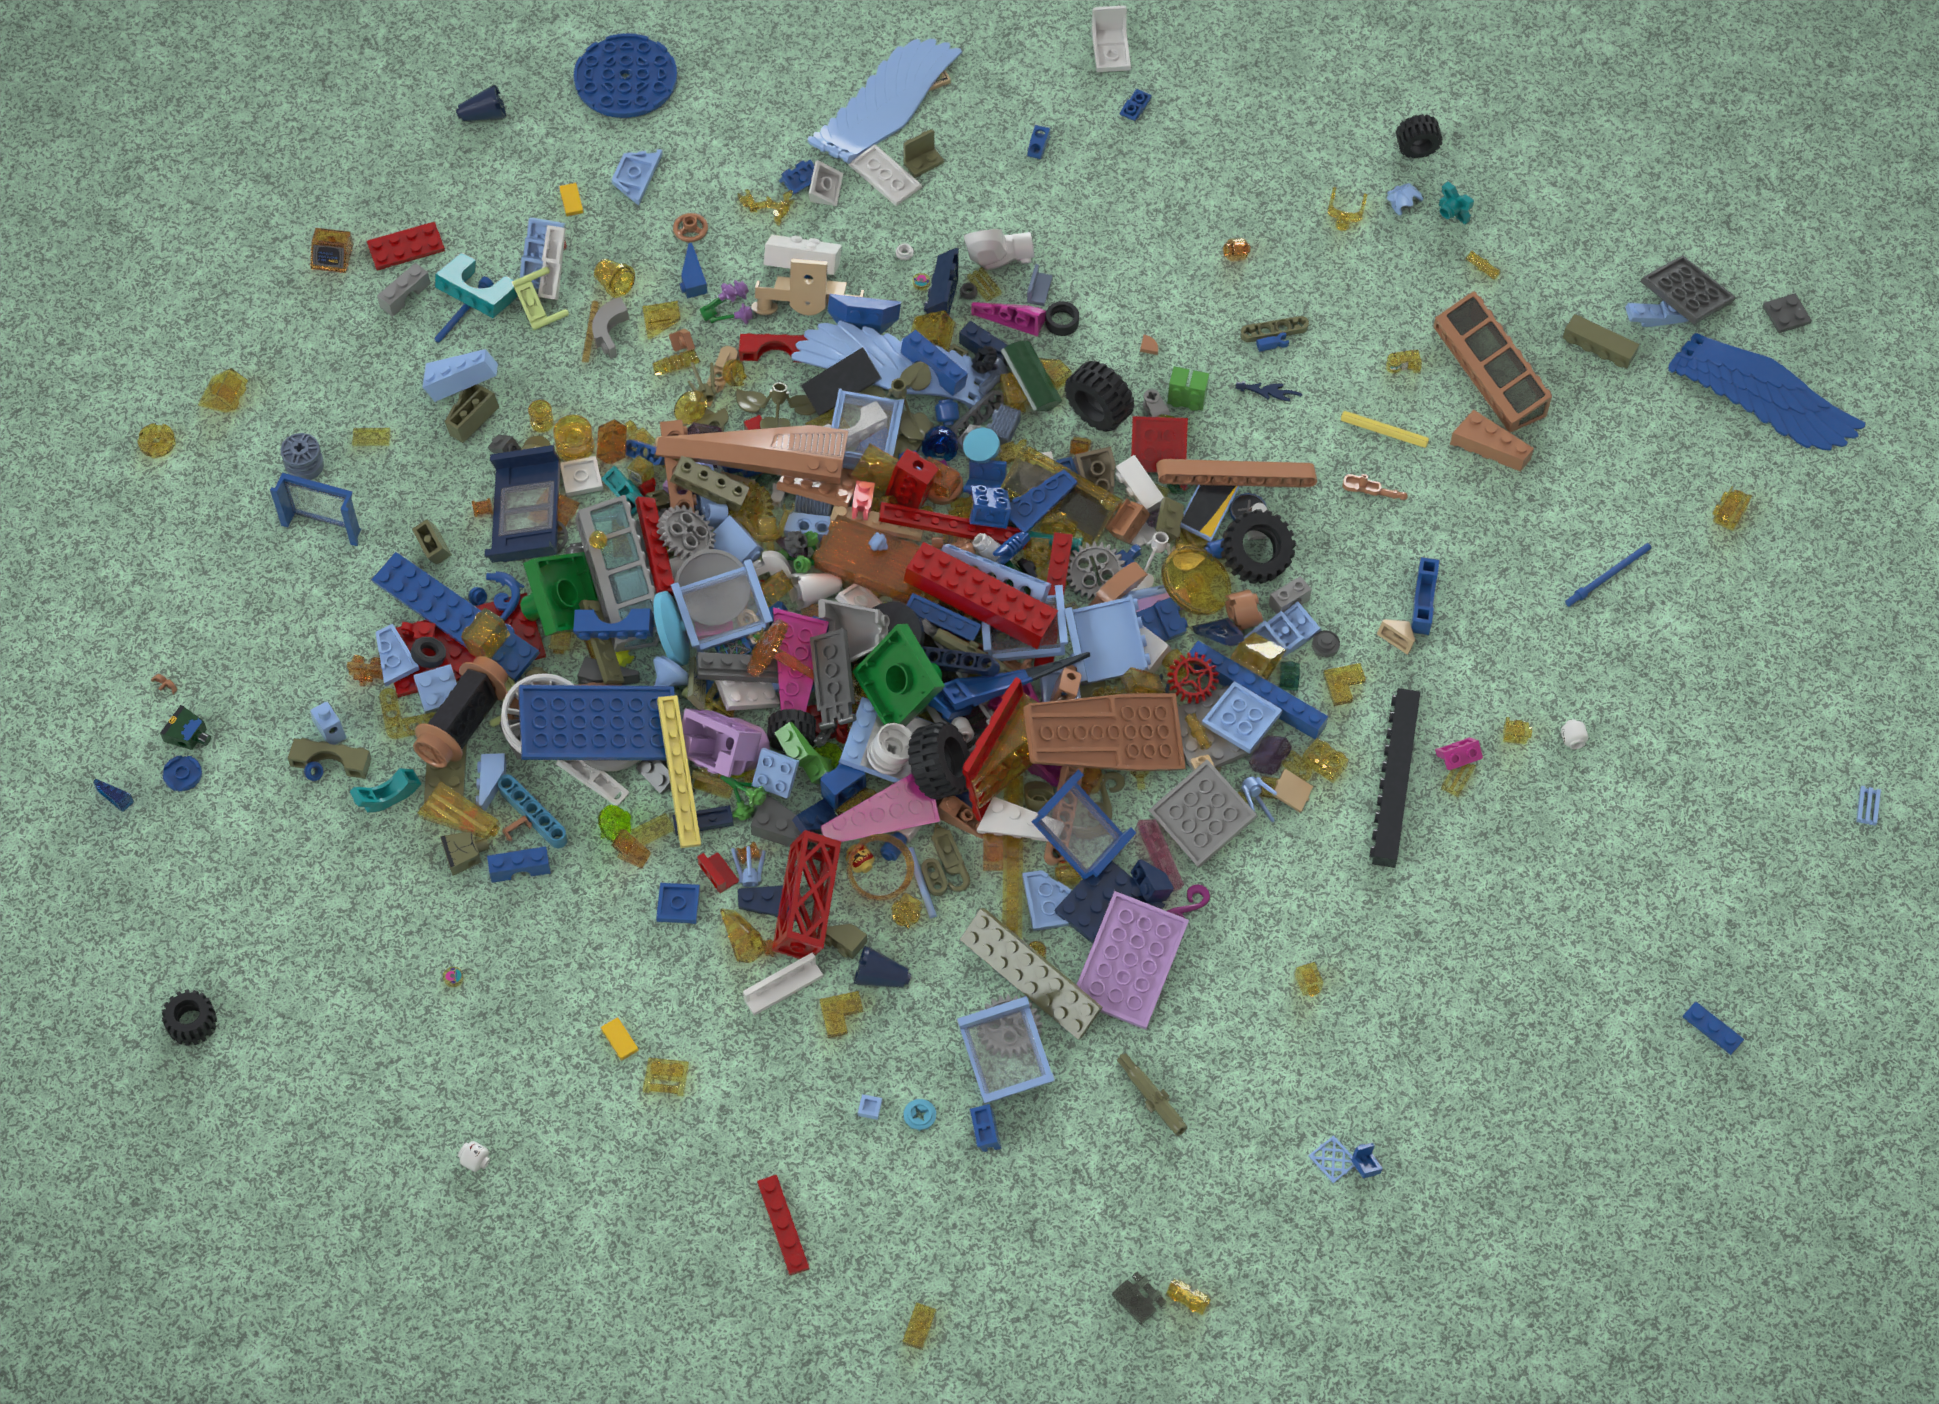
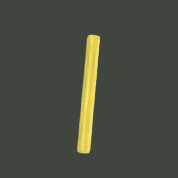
M1343 411L1341 415V421L1426 448L1429 442L1428 437L1348 411Z

